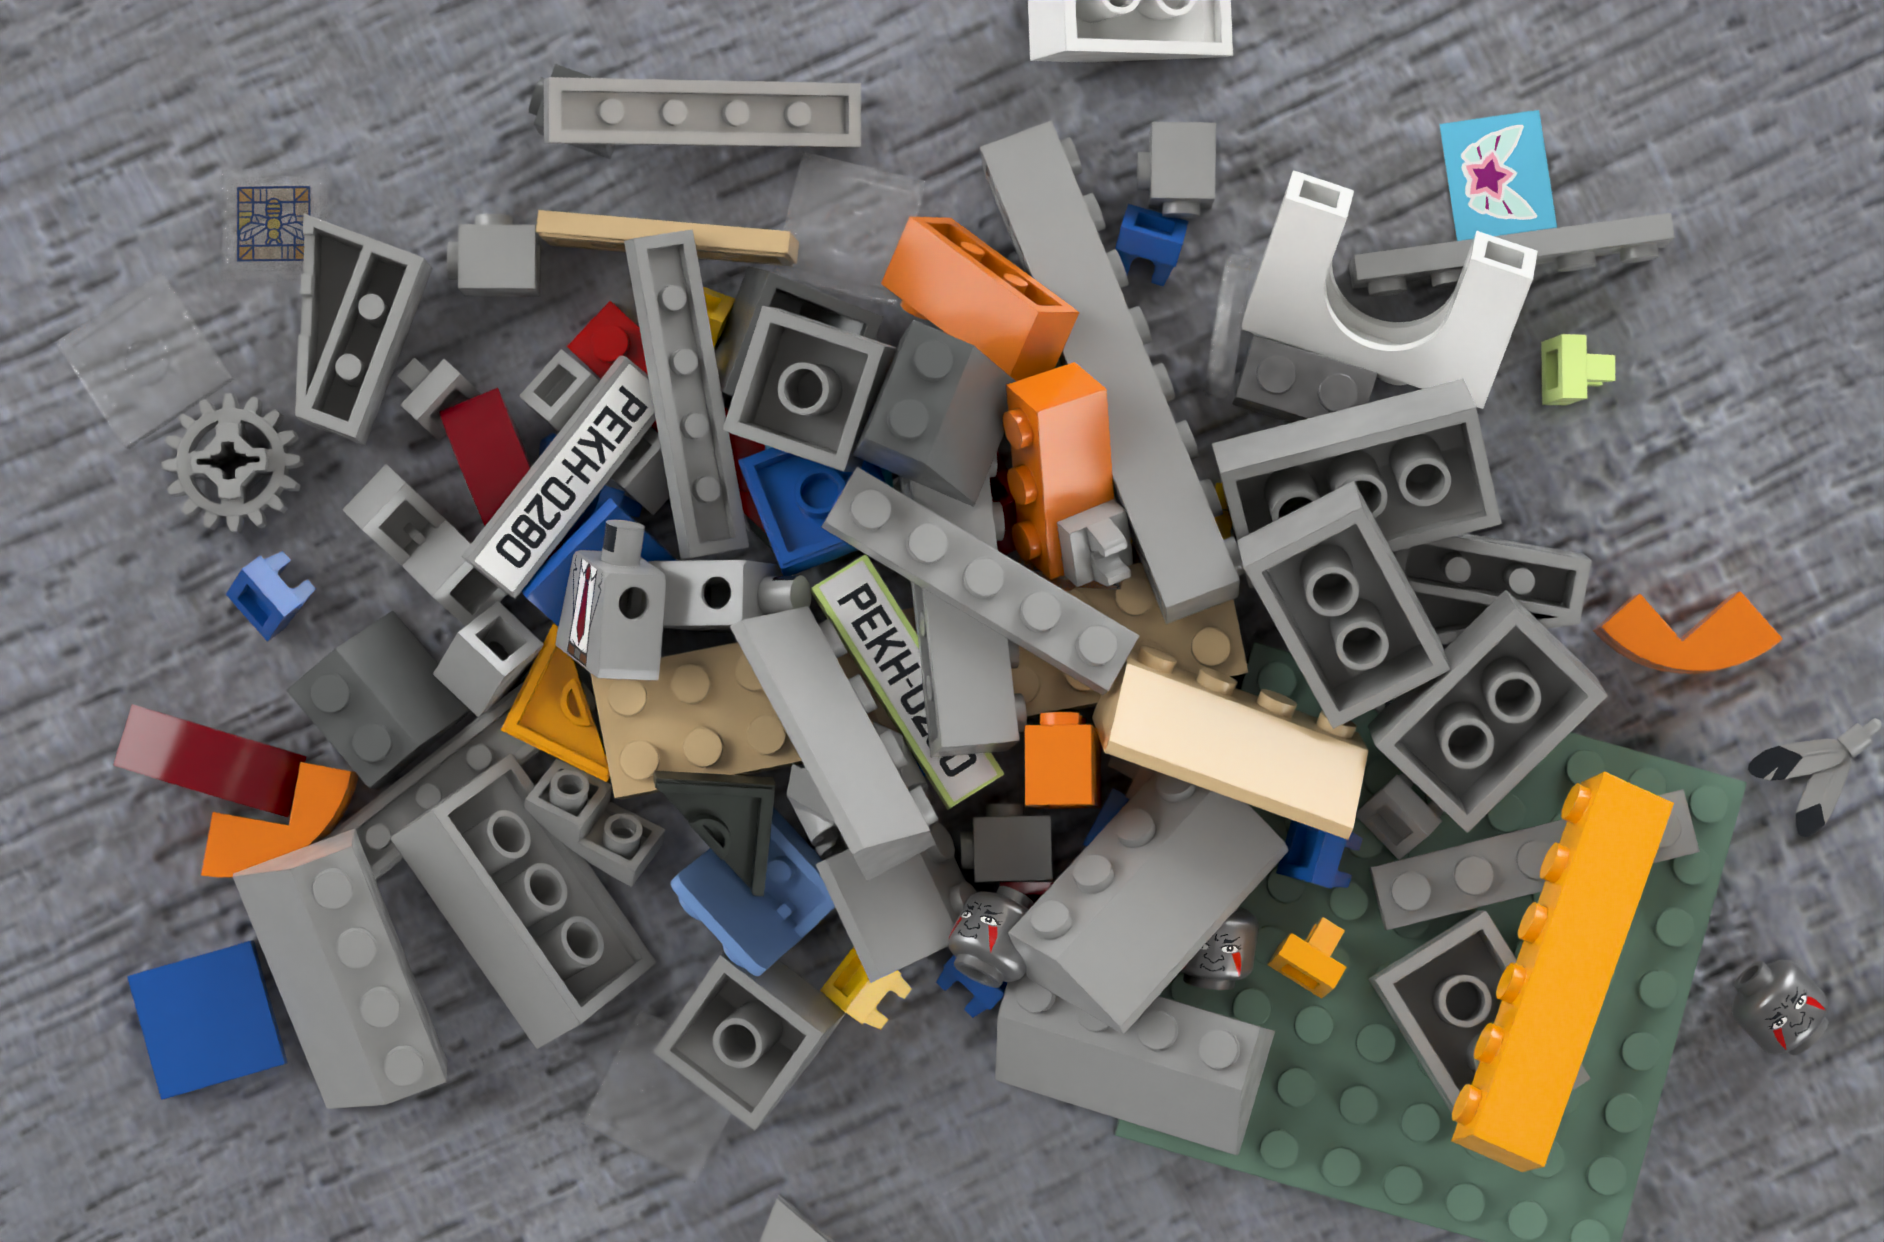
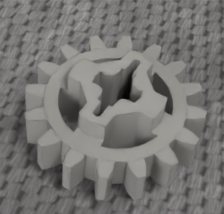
M232 393L224 395L222 409L216 410L206 399L199 401L202 417L194 420L185 414H181L178 419L187 430L182 438L167 436L165 440L169 446L177 450L176 458L161 462L163 470L178 474L179 478L167 488L169 495L173 497L188 495L189 499L185 502L181 511L186 516L192 518L204 509L206 511L204 526L214 531L219 526L222 518L227 519L229 530L234 534L242 532L244 518L247 517L259 528L267 526L264 510L271 507L281 513H285L288 508L279 497L283 489L299 491L301 487L294 479L288 477L289 469L304 465V458L288 453L287 450L288 447L299 440L297 433L293 430L280 433L277 431L284 416L276 409L269 412L263 418L260 417L262 401L255 397H251L248 400L244 409L239 408L238 400ZM245 423L260 429L269 440L272 449L255 448L248 442V430L245 429ZM216 427V437L203 451H195L203 436ZM231 449H235L239 455L255 462L236 468L234 479L225 471L211 466L220 464V461L229 460ZM272 476L263 492L250 501V490L262 477ZM194 478L211 479L218 486V497L221 498V504L210 501L200 491Z

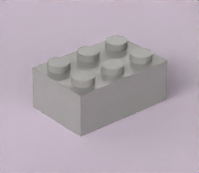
M1354 481L1237 540L1243 568L1333 729L1450 671L1441 640Z
M1507 590L1502 592L1444 650L1450 671L1396 697L1368 725L1375 746L1467 833L1607 697L1597 677Z
M1476 911L1368 978L1451 1114L1460 1091L1466 1084H1472L1480 1061L1474 1059V1050L1479 1036L1487 1024H1494L1502 1000L1496 998L1499 980L1506 967L1511 962L1516 963L1517 960L1487 911ZM1582 1064L1572 1090L1591 1079Z

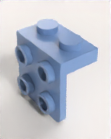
M774 807L764 897L754 896L750 888L711 848L671 880V887L678 895L683 909L691 917L702 921L722 943L724 952L733 963L741 968H745L754 976L763 974L835 908L815 865L823 860Z

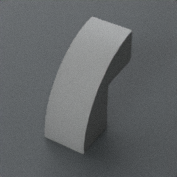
M560 349L519 397L559 433L598 384L599 380ZM650 427L610 479L652 515L661 508L670 496L659 434Z
M387 464L343 508V511L361 530L402 565L434 599L464 626H467L495 602H500L507 595L461 557L471 545V542Z

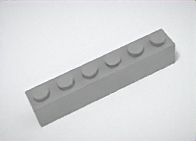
M997 452L976 504L973 507L899 475L902 494L998 551L997 541H1002L1004 538V513L1000 502H992L989 479L997 474ZM911 581L930 757L1008 751L1019 742V733L1025 732V725H1027L1025 700L1021 693L1014 694L1011 671L1012 668H1017L1019 665V645Z

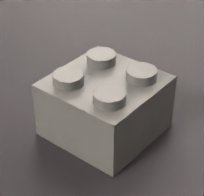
M762 306L722 431L844 472H854L857 467L861 469L864 460L853 456L897 348L779 308Z

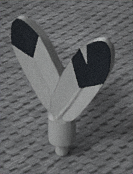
M1876 718L1870 720L1863 727L1856 723L1839 736L1837 740H1811L1767 749L1753 758L1748 765V771L1754 777L1767 781L1786 780L1812 774L1795 812L1798 834L1801 837H1809L1820 830L1833 813L1851 767V757H1856L1873 743L1870 737L1881 729L1882 723Z

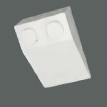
M1028 0L1030 61L1112 62L1233 56L1231 0Z

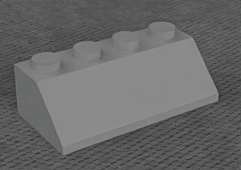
M1464 379L1212 443L1236 541L1352 481L1356 483L1392 552L1502 524L1477 409ZM1245 573L1248 587L1253 588L1254 586L1250 578Z
M805 606L741 620L731 625L730 628L866 881L936 845L928 826L939 819L921 786L908 791L898 769L907 765L908 762L890 729L880 735L877 734L867 714L878 707L860 674L847 679L837 658L846 654L847 650L830 619L818 624L809 607Z
M510 753L391 836L390 839L535 1048L538 1049L581 1025L657 962L588 862L553 836L524 808L525 799L535 786L513 754Z
M1156 771L1012 927L1008 935L1026 965L1025 973L1028 979L1124 1035L1288 852L1286 843L1249 804Z
M355 828L233 873V879L327 1109L386 1105L446 1082L448 1060Z
M1025 973L1021 979L1007 982L999 1009L995 1080L1230 1154L1239 1155L1275 1031L1158 996L1123 1035L1028 979Z

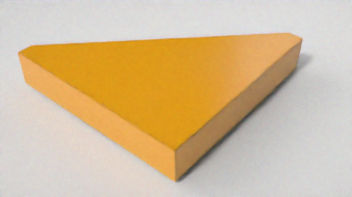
M553 624L508 713L501 731L609 783L611 778L606 753L574 659L555 645L558 626Z

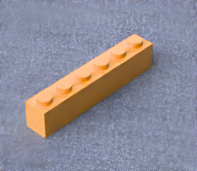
M1607 772L1593 776L1581 782V784L1577 783L1570 790L1561 812V818L1567 821L1559 843L1555 842L1550 847L1540 868V878L1546 881L1538 903L1533 902L1528 907L1518 929V938L1524 940L1516 963L1511 962L1506 967L1497 986L1496 998L1502 1000L1494 1024L1489 1023L1485 1026L1474 1050V1059L1480 1062L1471 1085L1466 1084L1455 1101L1452 1120L1457 1122V1126L1451 1139L1452 1142L1520 1172L1545 1167L1671 814L1673 802Z

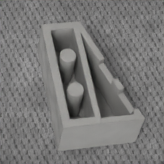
M304 214V261L300 294L302 295L301 332L298 335L295 416L310 426L365 446L433 268L421 256Z
M1467 533L1393 552L1442 644L1452 643L1505 590L1546 629L1580 624L1592 562L1582 553Z

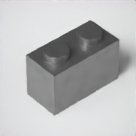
M1254 335L1248 348L1232 405L1281 420L1285 419L1293 423L1369 403L1378 373Z

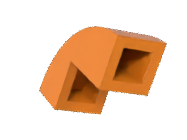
M1741 591L1729 595L1681 638L1677 636L1640 593L1630 597L1593 630L1604 643L1631 661L1648 668L1678 674L1714 672L1739 665L1758 657L1783 640Z
M300 762L289 825L212 812L201 876L233 878V873L321 841L333 831L343 817L356 789L359 776L353 771Z

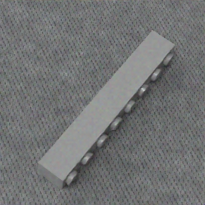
M1051 120L981 146L980 151L984 174L1024 272L1080 312L1059 360L1062 366L1073 362L1077 363L1107 389L1114 496L1117 503L1127 512L1130 536L1165 623L1174 622L1239 597L1240 580L1238 576L1245 574L1246 571L1243 568L1238 544L1233 536L1224 540L1221 536L1215 517L1222 515L1223 512L1216 490L1209 478L1199 482L1191 459L1199 457L1196 442L1186 420L1175 423L1167 404L1168 401L1175 399L1170 378L1162 363L1152 366L1144 347L1145 344L1152 342L1147 322L1139 306L1131 309L1127 306L1120 288L1129 285L1128 278L1116 249L1105 252L1098 231L1105 229V222L1094 194L1090 193L1082 196L1075 179V175L1081 174L1083 171L1071 138L1068 137L1060 140Z

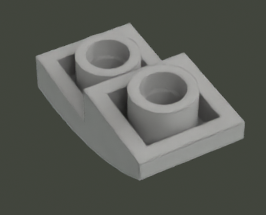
M556 758L526 797L524 808L544 828L572 851L605 873L632 887L662 847L666 829L610 802L611 784Z

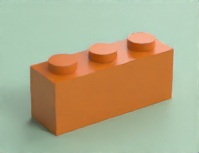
M909 216L881 282L884 287L902 299L900 306L906 312L915 317L929 320L943 330L944 333L974 345L1015 381L1055 369L1080 313L952 218Z
M1075 362L1006 385L1008 411L1003 415V427L1006 437L1011 444L1013 468L1008 470L1007 479L1011 494L1015 499L1017 523L1012 527V538L1021 558L1025 561L1029 560L1050 580L1065 575L1057 522L1114 499L1107 389Z
M1077 712L1040 713V725H1025V805L1036 809L1101 808V742L1096 728L1092 725H1086V718H1083V715H1079Z

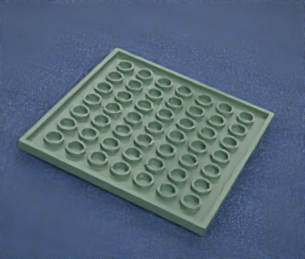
M1256 642L1252 643L1247 661L1248 673L1243 676L1240 690L1259 696L1261 689L1280 693L1297 703L1295 710L1318 718L1323 710L1291 652ZM1375 709L1350 720L1357 725L1355 732L1360 734L1369 750L1357 811L1392 778L1403 773L1374 744L1368 725L1378 716ZM1570 732L1468 833L1444 811L1440 817L1442 822L1436 829L1400 859L1561 820L1563 804L1572 787L1602 772H1607L1655 795L1684 789L1700 852L1652 864L1581 1063L1591 1079L1571 1091L1545 1167L1520 1172L1451 1141L1457 1122L1452 1120L1450 1110L1368 980L1371 976L1476 911H1487L1517 959L1524 941L1518 938L1521 920L1528 907L1533 902L1538 903L1541 892L1384 930L1369 868L1398 861V859L1357 817H1355L1352 832L1363 838L1360 850L1344 848L1338 867L1339 871L1352 875L1348 888L1332 887L1330 889L1277 874L1278 862L1239 905V907L1251 912L1259 923L1252 972L1243 979L1235 980L1234 988L1229 990L1205 989L1189 985L1183 981L1184 973L1179 972L1159 995L1275 1031L1239 1155L1230 1154L1122 1119H1118L1114 1135L1485 1242H1621L1747 782ZM1416 784L1411 787L1426 804L1432 801ZM1249 805L1285 842L1291 819ZM1324 917L1345 930L1330 957L1347 968L1335 988L1321 999L1267 964L1278 945L1290 933L1305 940L1313 925L1318 924L1320 919Z

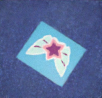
M1539 110L1439 124L1457 241L1474 239L1476 231L1491 236H1500L1557 228Z

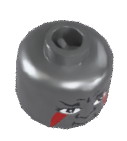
M1000 886L996 893L981 891L972 894L967 899L948 939L949 949L956 957L954 961L955 968L972 980L994 988L1000 987L1003 981L1012 982L1021 979L1025 974L1026 965L1019 952L1013 946L1008 932L1034 905V902L1023 893L1006 886Z
M1238 907L1180 971L1184 973L1183 981L1189 985L1205 989H1233L1235 980L1243 979L1252 972L1259 928L1257 918L1248 910Z
M1778 960L1766 965L1763 961H1757L1746 968L1735 981L1734 987L1738 993L1732 1004V1015L1736 1022L1765 1052L1769 1054L1788 1052L1794 1056L1801 1054L1815 1044L1827 1029L1828 1020L1825 1016L1828 1010V1000L1823 991L1795 962L1791 960Z

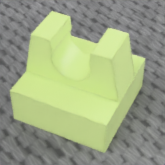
M1561 334L1541 342L1542 405H1569L1587 399V386L1603 385L1602 382L1615 381V355L1587 354L1586 335Z

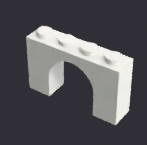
M1293 170L1251 290L1240 329L1265 339L1288 344L1324 357L1377 372V377L1380 380L1392 385L1401 386L1409 384L1425 389L1464 379L1475 406L1483 409L1532 283L1538 251L1476 231L1457 285L1444 305L1432 314L1414 321L1388 322L1375 319L1362 313L1347 301L1335 282L1332 270V259L1348 216L1354 190Z

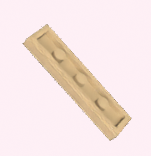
M538 210L536 233L550 246L626 252L624 244L626 240L693 229L697 257L699 259L793 267V264H797L799 241L790 231Z

